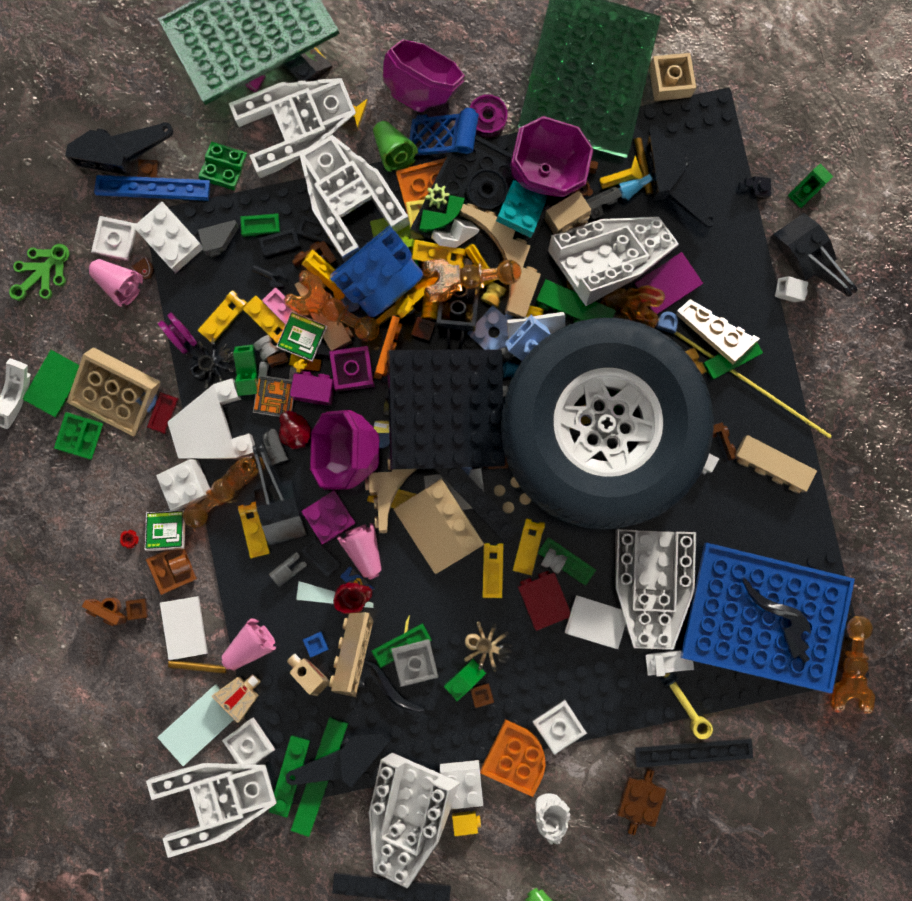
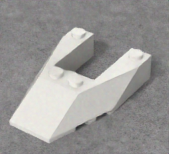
M342 78L322 79L311 82H281L229 103L239 127L273 113L280 127L284 142L250 155L259 178L275 173L298 160L301 153L328 138L356 114Z
M333 135L300 154L312 210L344 262L360 249L342 222L341 217L372 199L387 224L395 232L410 224L408 215L379 171L369 165L362 157L352 152L349 147Z
M202 763L158 775L146 781L151 800L190 789L199 825L167 834L163 838L168 858L224 841L276 804L266 765Z

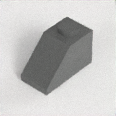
M232 220L199 229L198 232L204 253L213 257L225 251L239 228L237 222Z

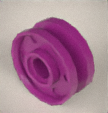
M485 94L477 97L469 107L475 109L479 114L476 135L483 138L497 136L504 130L507 123L508 110L505 103L494 95ZM489 113L492 115V118L485 119L483 114Z
M170 312L167 316L171 324L167 325L161 320L158 322V325L169 340L185 354L187 349L184 343L187 341L192 346H195L197 342L181 321Z

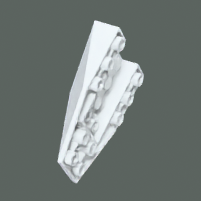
M659 217L600 219L573 228L566 233L561 232L552 235L548 251L585 306L640 277L674 250L679 243Z
M615 530L616 591L633 648L673 650L695 590L696 532Z
M394 753L381 759L369 810L374 873L406 888L411 885L440 840L460 782Z

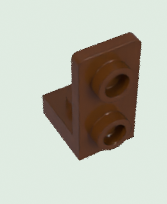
M320 241L315 242L310 246V250L305 253H298L292 261L295 268H297L313 249L317 254L322 252L320 256L332 267L338 264L325 241L321 243Z
M722 422L714 425L713 438L717 437L716 433H718L728 461L735 459L736 449L729 442L728 437L730 433L727 426H724Z

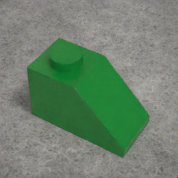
M820 163L788 196L802 208L834 176Z
M472 659L444 687L458 701L486 672Z

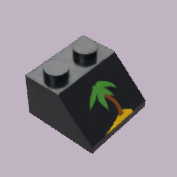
M308 38L292 43L277 56L281 66L296 82L317 81L332 68L329 61Z

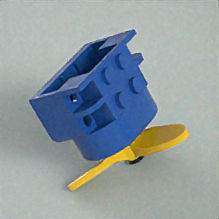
M390 225L330 274L331 281L336 283L351 302L358 303L369 317L373 318L391 306L378 319L367 326L369 331L382 325L392 316L399 315L400 318L410 316L416 310L413 305L425 295L428 289L440 277L439 273L434 271L420 281L423 277L422 270L413 261L408 246Z

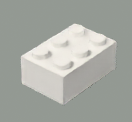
M163 202L158 204L133 226L175 273L203 250L202 245Z

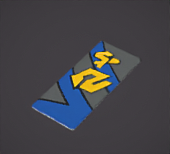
M350 566L340 576L346 583H357L368 586L372 591L374 590Z

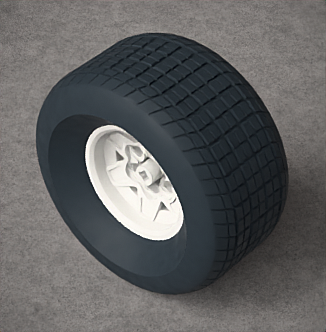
M595 318L576 322L555 331L549 337L547 336L539 342L521 362L511 380L503 405L501 436L504 454L507 458L506 461L511 473L524 493L536 505L555 518L572 525L590 529H616L639 524L662 514L674 506L688 493L703 471L710 453L714 430V416L710 394L702 374L690 356L676 342L660 331L639 322L619 318ZM607 389L615 390L619 393L611 397ZM585 395L586 406H574ZM598 401L603 403V411H596L594 403ZM616 405L621 406L623 414L616 415L613 407ZM636 408L638 409L641 419L633 416V412ZM581 417H589L591 424L583 426L581 424ZM606 420L608 421L610 426L607 429H605L604 425L601 424V422H604ZM621 424L629 426L630 431L628 434L621 433ZM569 428L580 432V436L575 443L572 440ZM589 435L596 436V445H590L587 442ZM608 439L616 441L617 446L615 449L608 448ZM627 442H638L635 448L628 453ZM602 451L607 461H599L591 457Z

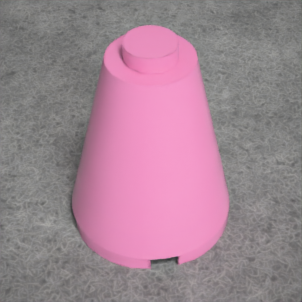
M101 259L93 261L89 265V275L118 306L130 304L139 294L140 289L138 286L139 283H143V277L138 272Z
M370 523V527H366V524L350 529L345 532L346 536L343 538L341 535L338 536L337 539L362 576L364 578L368 577V579L378 577L382 569L374 524Z
M252 618L247 621L223 653L222 664L226 669L236 670L276 649V647H273V644H275L273 636L264 625L262 627L258 626L257 623L259 621Z

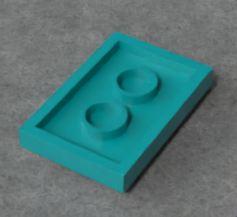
M513 180L496 222L531 238L548 196L528 190Z

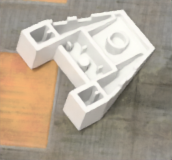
M229 379L213 384L168 421L179 459L240 460L254 455L252 446L255 445L253 436L246 434L232 439L222 405L241 400V397L237 394L235 380Z

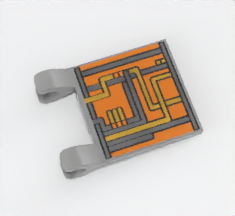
M260 362L258 389L255 395L253 413L280 417L283 412L292 411L294 400L290 397L293 375L294 373L299 374V372H296L297 368L293 366L290 368L289 379L267 376L269 364L267 362Z

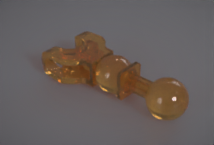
M444 259L427 260L422 264L423 274L440 280L436 284L425 288L424 299L428 302L447 301L455 292L462 291V286L466 289H473L481 284V288H484L483 281L499 279L507 285L515 284L520 279L522 270L520 265L514 260H505L499 264L498 268L482 269L481 263H479V267L468 264L460 269L459 265H451Z
M301 271L299 281L309 292L301 297L288 294L283 300L286 307L299 315L315 313L320 316L322 313L327 321L337 322L338 326L341 322L346 323L355 329L356 336L362 341H372L379 334V324L374 318H358L348 312L349 305L345 306L338 298H330V294L323 288L321 279L308 271Z
M568 281L567 288L573 292H576L570 284V282ZM648 285L641 286L638 289L629 287L628 291L624 287H620L602 297L600 304L605 302L610 308H621V312L628 315L631 321L654 328L657 325L658 316L655 312L648 309L647 306H660L664 302L665 294L662 290Z
M254 455L243 457L230 467L227 473L221 479L216 480L212 484L211 489L206 491L208 497L200 504H190L185 508L183 520L186 525L191 528L203 526L208 519L207 512L215 505L221 506L225 502L230 501L235 491L259 474V469H256L254 460L256 461ZM260 457L262 468H264V461Z
M856 616L847 624V632L853 639L851 652H845L847 656L843 664L845 673H843L842 679L833 687L831 708L834 712H843L848 700L858 698L859 707L864 714H871L874 709L875 695L867 686L865 675L869 669L867 662L869 657L863 652L864 642L871 636L873 626L866 617Z

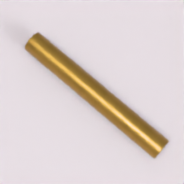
M636 138L634 142L642 176L645 177L649 174L642 138ZM650 182L644 186L646 195L653 193Z
M169 660L168 668L227 673V669L222 665Z

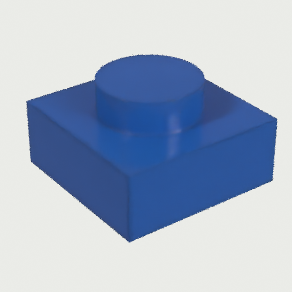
M322 632L303 639L310 658L329 650Z

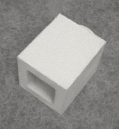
M790 276L778 278L775 297L791 302L805 301L808 293V282Z

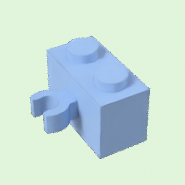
M530 315L524 324L505 343L508 351L523 361L539 342L547 336L549 337L550 332L545 325Z

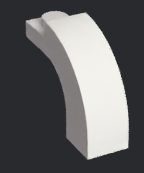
M11 358L6 362V379L0 395V427L8 429L17 417L24 402L22 398L29 388L31 374L27 373L28 365Z
M682 650L646 655L648 675L665 676V673L694 670L693 661L680 658Z

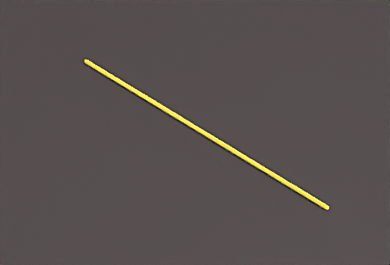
M630 302V305L644 313L646 316H648L655 322H658V318H656L655 316L641 308L636 303ZM676 331L674 333L676 336H678L679 338H681L682 340H684L685 342L699 350L701 353H703L710 359L714 357L713 355L699 347L697 344H695L679 332ZM734 369L730 371L826 437L831 438L829 433Z

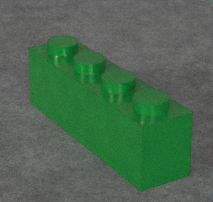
M545 280L535 303L538 304V308L544 309L547 312L549 310L556 313L564 312L565 319L574 320L573 323L595 318H613L616 310L596 301L585 306L576 292L549 280Z

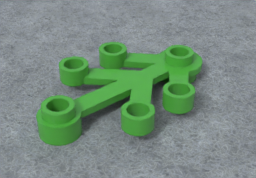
M56 244L52 249H28L27 256L32 260H37L39 257L50 258L44 263L16 261L13 268L18 273L25 271L35 272L21 285L15 284L11 286L9 290L10 296L17 301L23 300L26 297V291L42 277L39 295L45 300L52 297V291L50 290V268L55 264L56 275L53 277L54 284L60 287L64 286L66 278L63 276L64 262L69 258V249L63 244ZM32 251H36V255L34 257H31ZM59 251H63V255L61 257L57 256ZM19 264L23 265L21 270L17 269ZM59 277H62L61 283H57ZM48 290L49 294L44 297L43 292ZM17 291H22L21 296L16 295Z

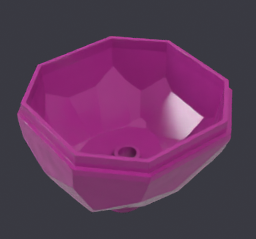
M402 39L385 54L383 61L384 83L391 90L393 98L415 111L424 112L428 107L445 104L464 83L465 75L457 64L425 44Z
M543 116L519 128L510 163L512 175L522 187L542 195L565 197L586 185L593 148L579 127Z
M351 410L322 413L311 432L310 470L319 487L323 488V490L354 488L378 467L379 434L360 414Z

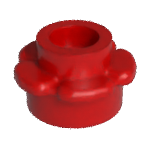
M134 530L121 533L120 544L123 547L132 549L135 547V544H138L139 537Z

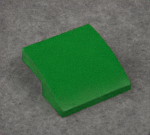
M65 412L54 449L92 460L103 423Z

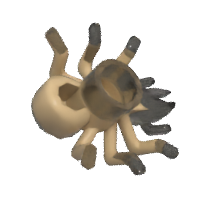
M478 621L476 624L481 638L477 634H470L465 638L466 647L477 651L464 658V661L467 662L477 654L483 653L478 667L479 670H482L486 654L488 653L493 671H496L492 653L496 654L500 662L507 663L501 657L504 659L510 658L505 653H511L508 648H504V646L512 647V645L504 643L496 647L495 644L508 636L509 633L505 632L491 643L497 625L493 624L487 639Z

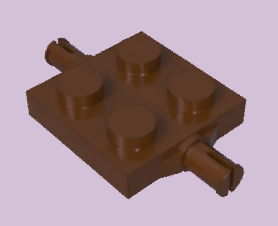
M647 769L644 780L630 777L627 779L617 815L631 821L627 832L631 835H636L638 824H646L652 827L656 825L666 789L652 783L654 770Z

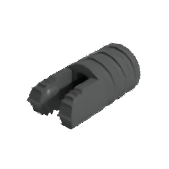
M271 428L262 435L271 464L275 466L288 461V457L277 431Z
M297 552L269 573L279 587L307 566L305 562H300L290 569L289 566L299 558Z

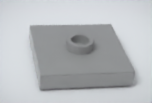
M429 639L391 649L400 687L438 678Z

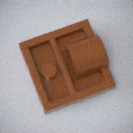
M185 548L166 550L146 559L161 595L197 580Z
M106 598L102 602L96 599H87L82 605L83 608L87 609V614L93 617L100 616L104 618L103 622L110 626L125 624L127 621V616L120 612L121 603L117 598ZM109 601L114 603L113 611L107 609Z

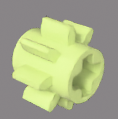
M436 183L433 190L428 187L427 191L430 195H426L425 199H430V207L437 205V209H439L441 203L447 204L444 198L449 197L450 194L445 193V186L440 188ZM434 194H441L440 198L434 199Z

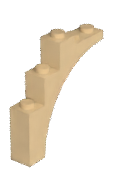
M463 204L459 215L483 229L495 242L503 256L509 279V297L505 313L516 318H525L541 275L532 267L527 266L523 268L530 245H527L525 240L519 238L514 240L515 230L496 222L497 217L494 212L488 210L483 212L478 210V207L473 204Z
M388 460V470H390V460ZM417 469L392 470V472L372 473L369 475V479H365L366 490H369L370 495H377V497H374V509H378V516L375 517V528H379V533H387L388 516L397 491Z

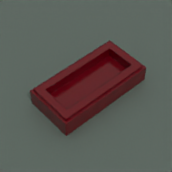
M160 392L147 428L166 434L169 427L168 421L172 419L179 399Z

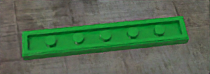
M329 718L315 760L340 749L348 723ZM328 781L306 784L291 831L307 837L310 836Z

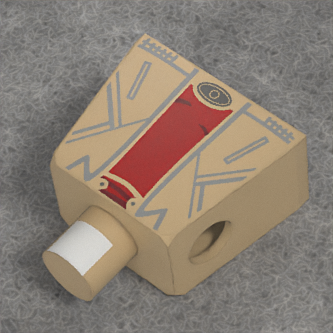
M296 654L288 659L287 663L293 668L290 674L309 695L318 696L329 685L330 680L311 661L304 658L301 660Z
M254 674L246 681L239 676L211 697L238 723L244 718L259 695L253 689L261 681Z

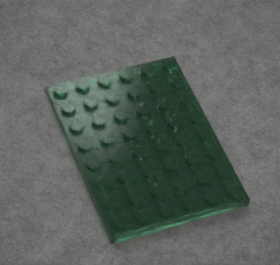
M192 0L158 18L205 105L340 34L321 0Z
M549 0L517 127L520 128L545 116L579 127L593 149L627 158L661 16L607 0Z

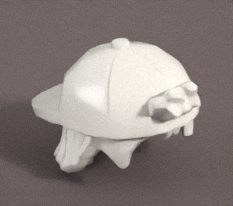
M543 794L535 802L537 829L551 845L553 843L560 844L561 838L568 829V821L571 815L569 813L570 808L556 794Z

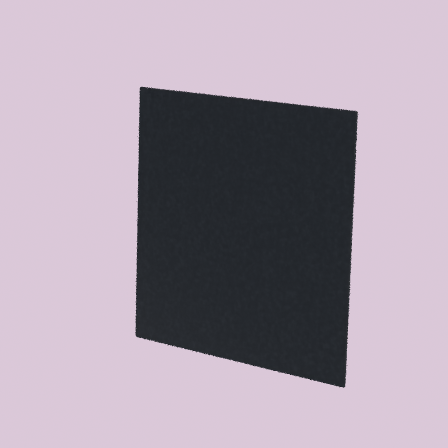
M723 88L695 94L691 98L672 99L564 122L580 128L593 148L591 161L598 162L596 174L588 173L587 180L589 181L590 189L593 190V194L585 196V200L612 187L620 188V184L602 189L599 182L600 178L630 169L635 156L639 165L634 139L642 138L648 165L645 146L649 136L663 134L684 150V156H688L689 166L686 167V174L717 217L715 225L712 228H706L670 199L654 201L653 193L646 195L645 187L643 186L629 200L626 197L624 199L619 197L617 198L618 201L613 204H602L604 215L596 219H592L590 216L589 220H587L588 223L600 219L659 217L679 244L640 277L596 300V302L616 310L613 318L639 322L656 329L657 322L630 305V302L636 303L659 319L661 314L667 311L676 315L682 306L689 300H692L710 310L712 315L728 320V324L744 329V332L752 337L755 335L760 338L757 343L763 354L734 370L809 420L781 300L775 297L777 283L757 198L751 197V191L738 190L739 182H744V179L752 177L731 89ZM518 132L484 140L513 154ZM449 152L414 156L415 161L409 167L447 158ZM382 161L369 164L379 171L406 212L396 170L389 172L384 168ZM305 178L209 198V201L198 200L168 207L201 245L199 229L235 220L239 227L227 249L222 251L220 255L211 257L201 250L177 273L149 245L164 321L167 325L171 324L167 315L172 312L197 342L195 346H192L186 341L184 345L187 352L183 354L168 338L182 410L213 384L229 379L236 381L237 372L233 355L234 348L237 346L253 345L256 341L268 335L242 310L215 341V356L221 354V357L224 358L219 364L231 370L227 372L216 366L222 378L219 380L213 371L207 388L204 387V384L208 378V373L203 379H197L189 372L191 365L199 361L186 356L187 353L204 358L205 355L200 349L203 346L209 356L212 357V343L198 329L231 291H234L239 299H243L248 303L255 295L262 301L274 289L269 287L271 283L269 279L252 272L254 265L270 272H275L277 267H279L286 275L287 280L282 277H274L276 282L284 285V287L277 289L298 310V306L304 303L294 284L307 278V272L305 269H302L301 265L295 268L292 261L295 255L300 252H307L310 250V246L317 241L297 235L300 248L264 258L258 238L269 235L242 237L240 217L279 214L280 232L295 228L296 233L302 216L318 221L312 210ZM575 192L565 197L555 196L550 208L558 204L559 202L563 201L567 197L571 196ZM372 199L341 217V220L348 231L373 239L370 222L382 219L383 216ZM150 211L144 212L143 217H145ZM545 218L530 246L523 268L527 266L537 270V273L541 274L530 306L538 307V304L535 303L545 280L576 292L548 251L551 236L554 234L545 222ZM421 239V240H420V241H425V242L434 243V242H432V241H430V240H428V239ZM327 245L338 264L333 266L336 270L344 261L334 247ZM682 252L703 284L659 314L654 315L634 286V283ZM417 261L419 268L423 272V277L420 281L434 271H437L440 275L439 279L430 287L429 298L434 299L435 287L441 285L442 271L427 265L426 262ZM472 263L468 274L481 275L474 263ZM500 278L493 282L504 287L506 292L504 296L499 298L500 304L495 308L505 315L509 297V281ZM487 285L480 287L476 323L491 308V305L481 300L483 294L487 292ZM326 286L323 290L326 295L331 294L335 302L332 305L335 311L339 310L344 318L341 321L344 328L349 327L353 334V337L350 338L353 343L343 349L368 346L374 377L391 318L372 331H369L367 326L378 319L391 306L373 318L369 317L361 307L354 312H349L343 308L341 300L334 297V292ZM423 296L413 305L416 310L410 316L400 318L399 323L402 324L397 340L393 339V342H396L395 350H447V329L437 328V320H429L436 323L430 342L411 336L417 317L421 318ZM231 303L228 307L234 310L236 305ZM549 310L548 312L544 311L543 315L553 314L556 312H553L551 310ZM677 316V332L714 357L720 354ZM566 318L565 326L574 324V320ZM279 327L274 333L278 335L282 329ZM492 327L488 332L492 338L499 336L500 333L496 327ZM656 329L676 342L684 351L694 348L675 334ZM451 330V350H458L461 330ZM464 331L461 350H484L467 334L469 331ZM323 337L322 343L331 351ZM272 339L271 343L277 346V343ZM278 348L279 352L277 354L286 352L289 361L274 367L269 365L267 376L289 379L290 368L292 367V365H289L291 353ZM696 349L699 355L698 362L704 363L710 359ZM255 350L258 379L260 362L268 363V360L263 361L260 357V352ZM315 356V359L322 360L320 371L302 370L310 372L311 375L316 377L319 374H325L333 379L331 359L327 357ZM514 356L511 362L521 365L522 361ZM730 371L714 380L711 379L708 372L702 374L712 402L714 425L722 422L724 426H727L730 433L728 437L729 442L734 445L736 452L743 438L748 435L815 469L817 472L807 492L795 493L789 489V485L785 483L782 485L772 481L773 477L767 474L765 476L758 474L754 471V467L750 465L745 467L739 464L736 458L728 461L720 436L716 433L717 437L712 439L710 454L719 458L711 473H701L688 493L662 514L639 524L616 529L579 527L555 518L541 509L532 500L527 505L522 504L520 496L524 491L521 487L515 488L511 485V479L514 476L509 466L508 469L472 467L471 470L481 468L484 492L502 511L504 503L511 502L514 505L513 512L505 514L520 529L505 543L474 509L463 510L484 543H490V545L503 544L502 598H483L484 545L435 574L393 510L394 508H390L387 533H379V528H375L382 569L376 578L368 579V577L364 578L357 567L353 566L354 563L340 545L337 537L326 544H322L342 564L327 578L301 552L314 537L320 542L303 513L302 516L308 536L273 546L268 544L270 554L250 558L238 506L251 505V502H255L254 490L263 488L255 456L252 455L240 460L193 459L199 460L213 494L201 500L230 644L247 621L252 618L259 621L257 623L258 626L262 627L264 625L275 640L273 647H276L274 651L235 670L236 676H240L244 681L252 674L261 681L253 689L259 696L246 713L245 720L247 722L254 717L275 748L272 753L256 764L266 765L273 792L276 789L291 735L310 740L303 765L310 763L316 758L329 718L348 723L343 740L348 734L353 735L355 732L384 730L392 738L351 788L342 779L329 780L323 798L375 787L380 761L391 753L437 773L440 772V764L479 760V764L484 763L505 719L530 731L539 740L543 750L549 749L533 721L564 700L587 733L573 743L690 718L670 686H664V683L661 681L663 676L648 675L646 655L682 650L692 599L673 650L633 648L627 624L625 625L618 649L566 634L565 630L569 618L536 631L518 587L521 586L520 582L531 578L533 581L539 578L538 574L548 570L550 573H553V570L550 566L546 568L541 565L544 557L537 552L532 575L513 571L525 520L528 518L532 519V522L545 523L538 551L549 537L596 569L586 586L563 570L559 574L555 573L570 612L572 611L576 595L622 610L616 591L615 530L696 532L695 585L704 543L846 576L810 425ZM388 372L386 377L382 376L381 380L373 378L375 387L336 392L335 390L332 406L294 400L292 411L307 420L310 426V433L322 413L351 410L360 414L374 428V421H389V415H383ZM513 377L503 378V386L509 387ZM256 394L240 396L241 400L222 405L232 439L246 434L253 436L260 456L267 486L274 485L263 461L259 444H263L267 454L262 435L271 428L275 429L279 435L281 426L279 417L253 413ZM583 395L574 404V406L585 405V395ZM599 401L594 403L596 411H602ZM636 408L633 412V416L641 419L638 409ZM608 421L601 422V424L604 425L605 429H607L610 426ZM626 424L620 425L621 433L628 434L630 431L629 426ZM569 429L572 440L575 443L580 436V432ZM311 435L309 443L299 449L293 450L283 444L288 461L275 465L273 468L281 482L293 480L300 509L303 511L334 490H323V488H320L310 470ZM589 435L587 442L590 445H596V436ZM614 439L607 440L608 448L615 449L617 446ZM627 442L628 453L635 448L638 442ZM390 444L385 448H379V464L373 473L392 472V470H388ZM602 451L591 457L595 460L607 461ZM434 468L417 469L405 480L399 489L418 494L425 489L424 476L438 475L439 473ZM365 479L354 488L335 490L357 523L348 530L366 524V527H370V523H373L375 526V517L378 516V509H374V503L367 502L370 493L365 488ZM495 486H504L505 493L503 496H496L494 494ZM253 512L247 513L248 519L254 518ZM529 529L528 535L535 536L537 531ZM345 532L340 534L342 538L346 536ZM297 552L299 558L289 566L290 569L300 562H305L307 566L279 587L269 573ZM490 553L489 559H497V553ZM350 566L374 588L372 597L368 601L373 603V608L364 607L360 613H369L373 619L364 661L372 662L377 666L379 665L372 650L404 634L408 617L407 631L422 623L424 624L432 639L430 645L438 678L400 687L394 661L380 668L395 691L409 703L424 708V712L411 711L396 706L387 699L371 677L365 679V687H358L356 697L333 693L331 691L332 687H329V685L318 696L309 695L290 674L293 668L287 663L288 659L294 654L301 660L303 658L307 659L326 677L329 670L336 672L334 661L336 656L340 655L341 649L338 648L340 637H344L343 623L345 618L349 617V614L338 612L332 603L296 600L299 581L335 592L342 584H346L340 576ZM852 600L850 601L834 686L868 679L869 677ZM480 622L487 639L491 629L495 628L491 643L499 636L506 635L505 638L495 644L496 647L501 648L498 650L499 654L492 653L495 668L491 665L488 652L482 666L480 665V660L483 653L477 654L467 662L464 660V658L477 651L466 647L465 638L470 634H477L481 638L476 624ZM322 632L329 650L310 658L303 639ZM472 659L486 672L473 687L489 683L494 703L475 708L470 690L461 699L456 701L444 687ZM693 661L694 670L674 672V675L678 677L676 683L698 716L814 691V689ZM307 783L297 785L292 805L301 802Z

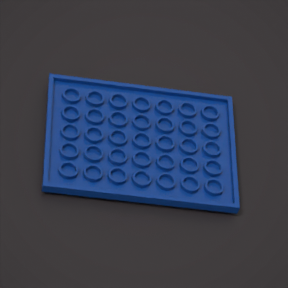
M704 543L680 658L832 694L855 579L719 545ZM743 578H746L750 585L763 597L776 603L796 608L804 614L809 622L811 633L804 631L801 634V639L810 647L805 651L810 658L809 661L803 663L799 656L796 658L791 657L782 631L783 628H788L791 625L790 621L759 607L745 589L742 582Z

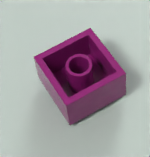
M368 346L329 351L336 392L375 387Z
M301 371L299 374L294 373L290 397L295 401L332 406L335 391L334 381L329 375L319 374L316 377L306 371Z
M335 490L301 511L322 544L328 543L357 524Z

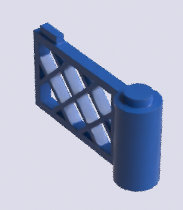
M465 108L460 111V114L428 117L426 114L417 115L416 119H412L409 139L414 144L419 140L422 142V145L418 148V155L448 152L472 153L479 114L473 108ZM456 120L455 125L449 130L447 126L451 121ZM436 122H440L441 125L433 131L431 129ZM418 124H424L425 127L417 133ZM445 129L448 133L440 140L438 135ZM430 131L431 135L424 141L422 137ZM452 137V146L446 147L444 143ZM436 139L438 143L433 148H429L428 145Z

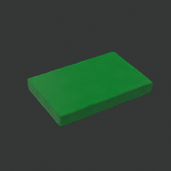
M50 350L22 399L57 418L68 400L79 365Z

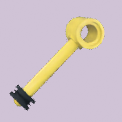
M666 673L661 678V681L665 687L670 686L691 718L690 730L699 739L709 738L713 732L711 723L706 718L697 715L676 683L678 677L674 675L675 673ZM704 723L705 729L702 732H698L697 726Z

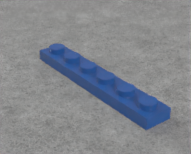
M96 175L94 193L97 196L209 201L210 180Z

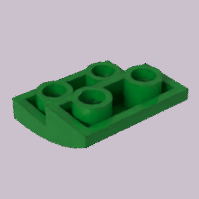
M211 141L205 154V162L198 175L199 180H210L211 184L235 191L245 164L247 152Z

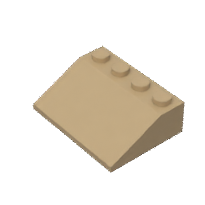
M93 347L83 354L67 403L134 437L147 414V409L152 403L161 381ZM140 398L143 402L142 405L136 402V400Z
M443 478L393 509L435 574L484 545L483 540Z
M351 613L344 620L343 629L345 634L344 637H340L338 645L341 651L340 655L335 658L334 668H336L335 676H331L329 683L333 693L356 697L373 625V619L369 613Z

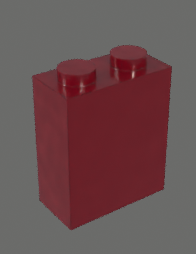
M549 570L538 574L539 578L532 581L531 578L521 581V586L518 587L536 631L569 618L571 614L554 572L550 573Z

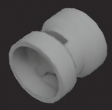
M269 335L262 337L253 344L255 350L260 352V357L263 361H266L267 357L276 355L279 352L278 348L271 343L272 339Z
M550 548L541 565L546 568L550 566L553 572L559 574L567 557L556 555V551Z

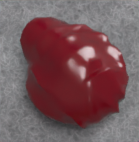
M283 412L279 417L281 424L279 438L281 442L293 450L305 447L309 443L311 435L307 420L303 416L297 415L296 412Z
M348 582L342 584L335 591L333 599L334 608L342 614L360 613L365 604L371 599L372 590L368 586Z

